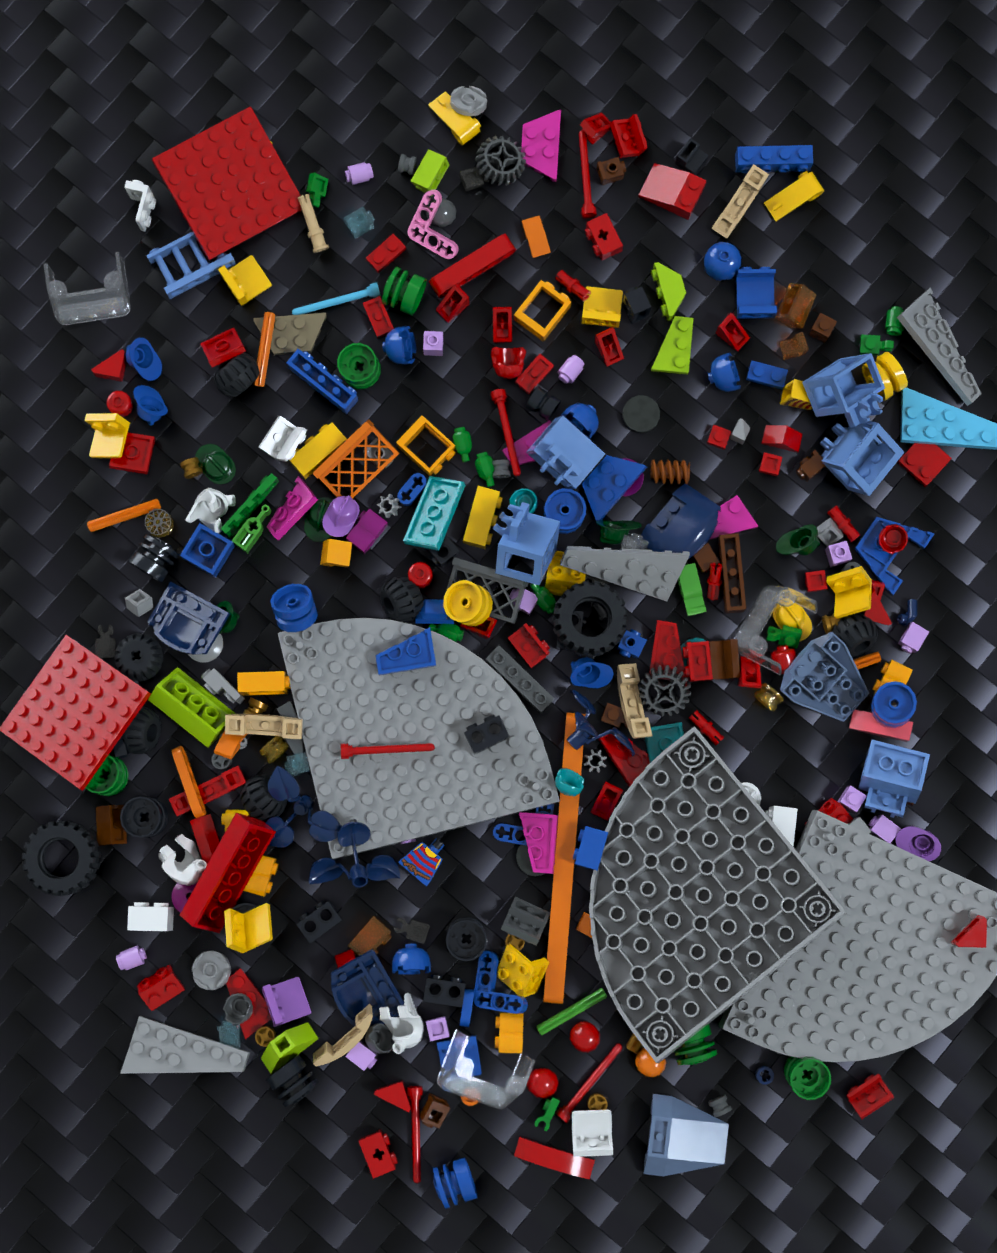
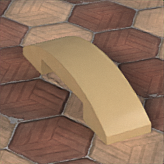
M753 164L743 179L742 184L711 229L727 239L757 196L769 174Z
M636 663L618 665L619 697L629 732L633 739L652 737L649 718H645L642 701L639 697L638 683L640 678Z
M266 714L225 715V734H256L302 739L303 719Z
M370 1004L355 1016L356 1026L333 1046L326 1042L313 1053V1064L315 1066L324 1065L342 1057L359 1043L372 1021L373 1013Z

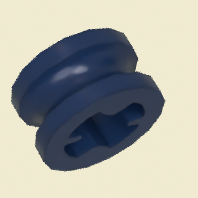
M761 1066L756 1070V1079L761 1084L767 1085L773 1081L774 1073L769 1067ZM764 1070H768L769 1079L765 1078L766 1081H762L761 1071L764 1073Z

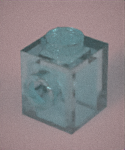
M364 207L344 217L345 224L355 239L374 228L373 221L375 219L369 210L366 212Z

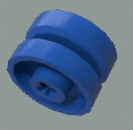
M562 488L548 496L544 506L543 517L560 521L559 534H569L575 532L581 526L586 515V504L584 498L578 492ZM564 508L568 513H563L562 509Z
M286 585L278 589L270 600L277 625L281 630L286 632L303 631L312 626L317 619L318 613L312 592L305 585Z
M895 681L885 683L879 687L872 699L871 711L873 717L884 727L897 728L903 726L916 711L917 700L915 693L904 683ZM895 702L897 706L893 707L891 704Z

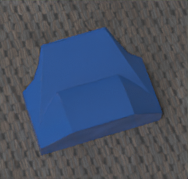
M425 599L423 600L424 605L421 608V612L415 617V624H454V620L446 614L443 606L444 600Z

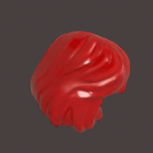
M523 347L514 349L492 348L491 358L496 374L507 379L516 378L521 375L526 350Z

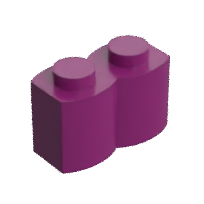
M371 509L367 512L364 510L357 519L359 520L358 524L355 527L353 526L350 532L346 534V541L352 542V545L363 554L371 548L376 539L388 526V522Z

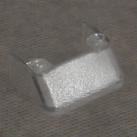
M115 252L118 271L106 274L104 277L105 288L67 293L66 285L62 281L55 280L54 272L48 263L44 264L47 292L54 316L60 324L70 325L115 318L129 313L131 306L124 260L119 252Z
M773 585L764 587L734 638L738 640V653L781 675V664L764 656L768 645L767 641L759 635L777 604L788 607L797 603L817 613V601L789 587Z
M455 1030L437 1078L439 1087L447 1092L497 1109L506 1108L524 1092L536 1060L521 1053L513 1075L507 1080L504 1088L471 1077L474 1064L471 1059L463 1056L470 1037L459 1030Z

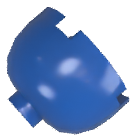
M719 242L711 246L704 256L706 273L718 281L732 279L741 267L739 250L728 242Z
M409 326L392 329L387 334L385 342H383L384 353L396 364H412L415 358H412V352L416 353V341L414 333L408 330L410 329Z
M730 352L718 356L712 362L711 372L708 373L710 383H715L718 389L725 392L741 388V385H737V381H740L735 361H730L729 359L732 356Z
M576 403L570 405L561 414L589 439L598 429L599 420L596 409L591 405Z
M405 944V948L399 949L393 957L392 973L398 971V974L417 975L420 974V970H425V974L431 972L430 957L424 949L417 948V944Z

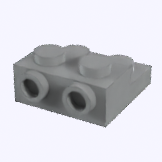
M215 668L212 670L208 669L201 676L206 682L204 686L212 694L215 695L217 693L220 696L224 694L232 703L236 701L241 704L245 700Z

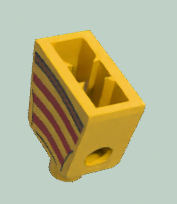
M794 379L784 385L781 405L807 410L813 409L803 386V381Z

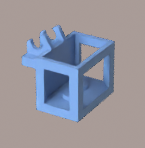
M872 353L840 358L802 382L816 417L844 413L849 427H856L861 423L869 422L870 418H867L868 416L879 415L883 412L877 401L881 403L883 397L877 393L885 389ZM862 363H867L874 383L856 385L851 370Z
M564 416L555 418L526 451L531 458L542 466L540 469L542 473L546 470L556 479L555 485L561 483L566 489H576L605 455L599 447Z
M869 421L861 423L856 427L848 428L842 427L837 423L832 428L838 436L837 439L832 443L825 437L820 442L821 446L825 449L821 455L823 457L821 462L847 490L870 496L904 454V451L877 422Z
M522 502L520 507L510 504L507 509L513 512V516H507L504 512L499 516L501 521L507 524V527L502 528L497 523L493 527L502 536L498 543L495 573L540 585L557 551L560 521L529 513L530 504ZM513 554L534 560L533 575L507 568Z
M871 740L858 788L868 792L864 808L871 809L873 813H875L876 809L889 812L892 818L894 816L903 817L906 803L916 804L919 798L930 754Z

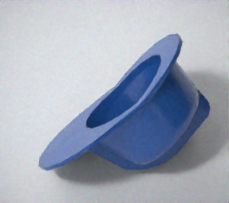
M137 338L131 345L126 347L125 357L127 363L135 368L142 378L153 381L160 376L162 371L161 360L147 339Z
M145 385L134 388L133 395L137 402V414L152 426L161 416L167 414L168 409L161 395L155 389Z
M582 657L577 661L571 662L572 673L570 679L576 686L601 688L609 684L613 679L614 673L609 665L595 662L589 657Z

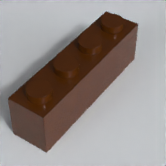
M739 533L719 535L717 541L719 562L723 566L721 580L724 613L744 612L746 610Z

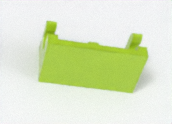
M428 149L411 179V183L416 185L415 188L424 193L432 189L436 190L449 167L447 158Z

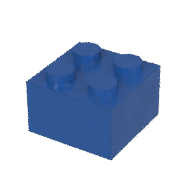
M199 523L180 556L185 561L216 578L234 549L235 544Z
M585 826V830L581 829L578 841L581 844L579 849L575 848L572 858L576 861L575 865L598 871L608 832Z

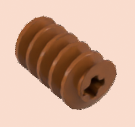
M651 460L650 479L653 478L655 484L658 483L659 478H661L663 484H665L667 479H669L670 484H673L674 479L677 480L678 484L684 479L685 484H688L690 462L686 465L685 460H682L679 465L678 461L674 460L673 465H671L670 460H667L664 465L663 461L659 460L656 465L655 460Z

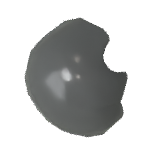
M442 198L431 222L432 225L442 228L452 224L456 218V208L451 201Z
M243 993L232 994L228 997L223 1007L226 1014L225 1020L232 1025H236L250 1019L253 1013L251 999Z
M382 1023L372 1024L365 1034L367 1048L376 1054L389 1053L393 1049V1044L391 1043L393 1034L388 1031L387 1026Z

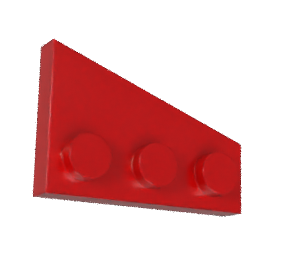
M657 620L650 670L655 668L658 671L659 665L665 670L666 665H669V670L671 671L674 667L677 668V674L683 671L681 677L683 678L685 677L677 623ZM658 678L663 680H670V678Z
M608 734L598 739L629 787L644 771L645 767L650 764L648 754L634 745L630 739L629 741L635 752L633 757L631 750L624 746L614 735Z
M240 968L229 977L226 985L230 996L236 993H243L252 1001L253 1013L250 1019L240 1024L246 1040L270 1021L271 1016L265 998L243 969Z

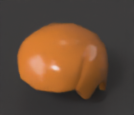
M642 1048L637 1053L635 1059L637 1070L647 1077L659 1076L665 1070L667 1063L666 1059L656 1063L645 1048Z

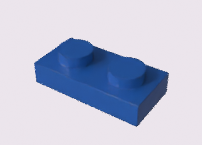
M751 360L746 380L783 389L788 370Z

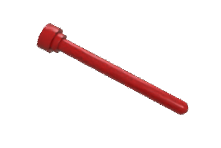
M581 130L579 132L585 203L581 208L583 218H593L597 215L591 198L586 133Z
M497 389L490 393L491 398L498 407L513 474L519 476L521 474L504 404L507 398L505 389Z
M346 743L341 744V759H349L353 755L433 751L435 746L432 743L353 747V745Z
M617 1043L569 1103L562 1108L559 1107L555 1112L566 1123L572 1118V1110L622 1050L620 1043Z
M422 1086L407 1087V1096L411 1100L414 1183L421 1181L419 1100L423 1095Z

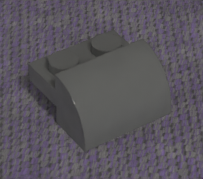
M515 897L501 930L537 946L550 912Z

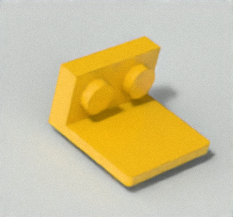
M252 255L228 270L225 265L218 269L221 277L241 306L272 287L271 282Z
M587 286L586 289L591 291V295L584 301L581 324L619 328L623 291Z
M117 413L86 414L85 422L95 429L89 456L91 458H121L130 422Z
M556 551L548 567L545 587L553 595L562 596L572 585L581 584L585 581L586 576L585 573L560 565L564 554L562 551Z
M862 566L827 576V584L835 593L834 617L836 619L871 608L872 579Z
M265 903L244 914L231 908L224 911L226 944L228 948L245 953L273 939L270 904Z
M509 944L506 946L499 963L497 977L518 996L527 997L537 993L549 961L546 958H541L531 962L513 945Z

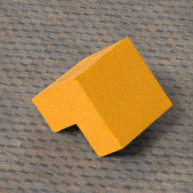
M334 539L323 541L320 565L348 567L350 565L352 542Z

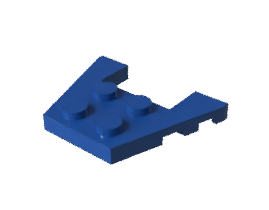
M876 517L855 547V550L878 580L885 584V589L889 594L893 596L903 580L889 572L887 568L898 552L889 554L883 551L879 544L881 530L890 524L902 526L908 534V539L922 549H925L934 533Z

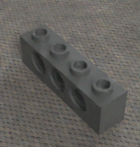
M499 645L485 659L540 714L554 701L555 698Z

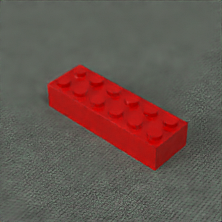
M236 813L181 911L180 916L192 927L220 933L225 925L224 911L235 907L276 831L262 820Z

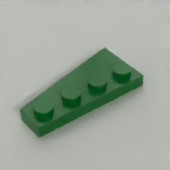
M272 473L269 476L266 475L261 480L260 486L251 492L243 505L221 527L222 532L229 539L235 536L245 521L254 513L279 482L278 478Z

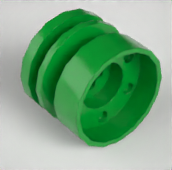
M395 267L386 281L382 304L388 305L391 301V307L395 308L400 301V311L412 316L422 299L427 278L414 274L409 281V272L405 270L401 275L402 269Z
M352 343L346 346L338 356V370L345 382L351 387L367 389L378 381L381 374V365L374 351L368 345ZM361 366L364 370L360 371L357 367Z
M108 755L85 789L103 796L117 795L124 790L128 783L129 773L127 766L119 758Z
M709 1024L682 1044V1048L674 1052L675 1055H684L677 1059L678 1065L698 1064L717 1055L716 1049L707 1050L708 1047L715 1045L714 1041H704L705 1037L712 1034Z
M789 1056L786 1060L784 1076L792 1090L799 1097L806 1100H815L822 1097L828 1091L831 1084V1073L823 1061L814 1057H804L801 1059Z

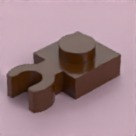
M607 703L601 722L617 728L623 723L628 729L622 708Z

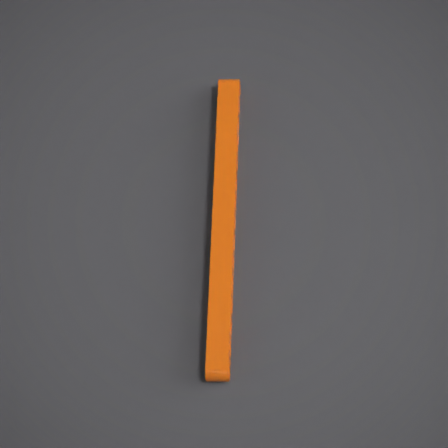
M567 712L562 768L573 770L581 776L583 745L576 750L567 740L576 729L575 713ZM560 793L547 950L549 965L545 975L544 1003L563 1004L574 860L572 858L576 846L580 794L573 797Z

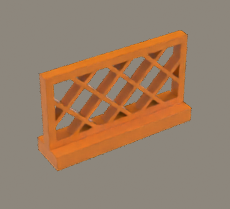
M367 420L312 474L317 479L319 478L336 497L342 496L340 494L341 487H351L350 496L353 499L400 453L374 427V424ZM372 432L378 437V445L368 444V435ZM356 447H365L364 458L354 457V449ZM367 447H378V458H367ZM381 448H389L393 455L389 459L381 458ZM343 460H351V471L341 470V462ZM354 460H364V471H354ZM367 461H378V469L375 472L367 471ZM329 473H338V484L330 483L325 477ZM341 473H351V484H341ZM354 474H364V483L354 484Z

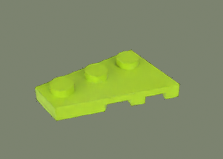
M674 317L651 371L688 375L694 318Z

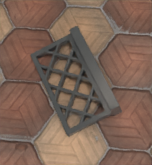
M454 557L452 562L454 566L447 589L457 582L456 575L458 570L464 572L466 580L470 582L478 576L481 577L485 584L482 587L487 588L497 609L491 611L490 616L515 624L525 588L528 587L529 583L496 574V569ZM494 582H498L502 588L496 594H493L489 586ZM513 587L520 589L518 596L511 600L507 590ZM504 593L509 602L499 606L495 597ZM511 605L513 609L512 617H505L501 609Z

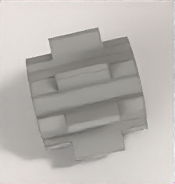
M388 494V497L381 496V502L377 504V506H380L379 514L384 513L386 518H390L392 514L397 516V510L402 508L398 505L399 498L394 499L392 494ZM388 501H389V504L392 505V508H391L390 511H389V508L386 507V504H387Z
M590 750V756L584 755L587 762L583 765L590 767L589 772L596 769L597 773H599L600 766L606 767L603 760L607 757H601V750L597 754ZM593 756H597L600 759L596 767L590 764Z

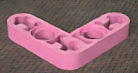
M432 189L424 194L408 228V236L413 241L441 257L451 259L458 254V245L429 228L442 201L440 192ZM434 194V199L436 201L432 202L430 207L424 206V204L428 205L430 203L431 198L429 196ZM422 210H426L429 213L428 220L421 218L420 213ZM418 227L421 234L416 236L413 229ZM430 236L437 238L438 243L436 246L429 243ZM449 246L452 247L451 251H453L450 254L447 253L448 250L446 249Z

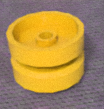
M884 352L876 358L875 363L885 386V389L877 394L882 396L883 401L893 396V391L900 392L908 386V381L901 365L892 354ZM866 363L862 366L864 378L867 383H874Z
M468 580L452 584L447 589L443 601L446 614L452 620L467 626H477L484 623L490 616L493 604L490 593L484 587Z

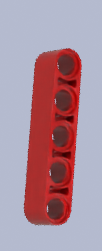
M502 234L430 279L429 283L437 296L442 298L448 294L454 284L461 287L511 256L516 251V248L508 236Z

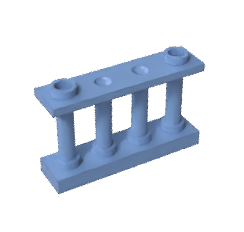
M191 232L162 248L151 250L146 256L151 264L154 262L158 264L167 281V286L164 287V290L169 299H172L220 274L218 269L225 265L227 269L235 266L236 263L231 253L228 255L222 253L217 256L216 261L212 263L207 262L196 242L197 239L194 233ZM187 245L191 246L201 265L200 269L195 272L190 270L179 250ZM172 253L184 273L183 278L179 280H174L163 260L164 257Z

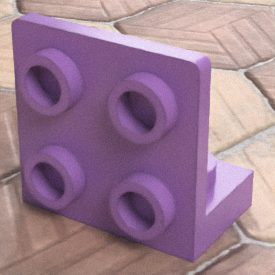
M299 977L272 986L268 984L262 987V993L274 1027L311 1014V1009Z

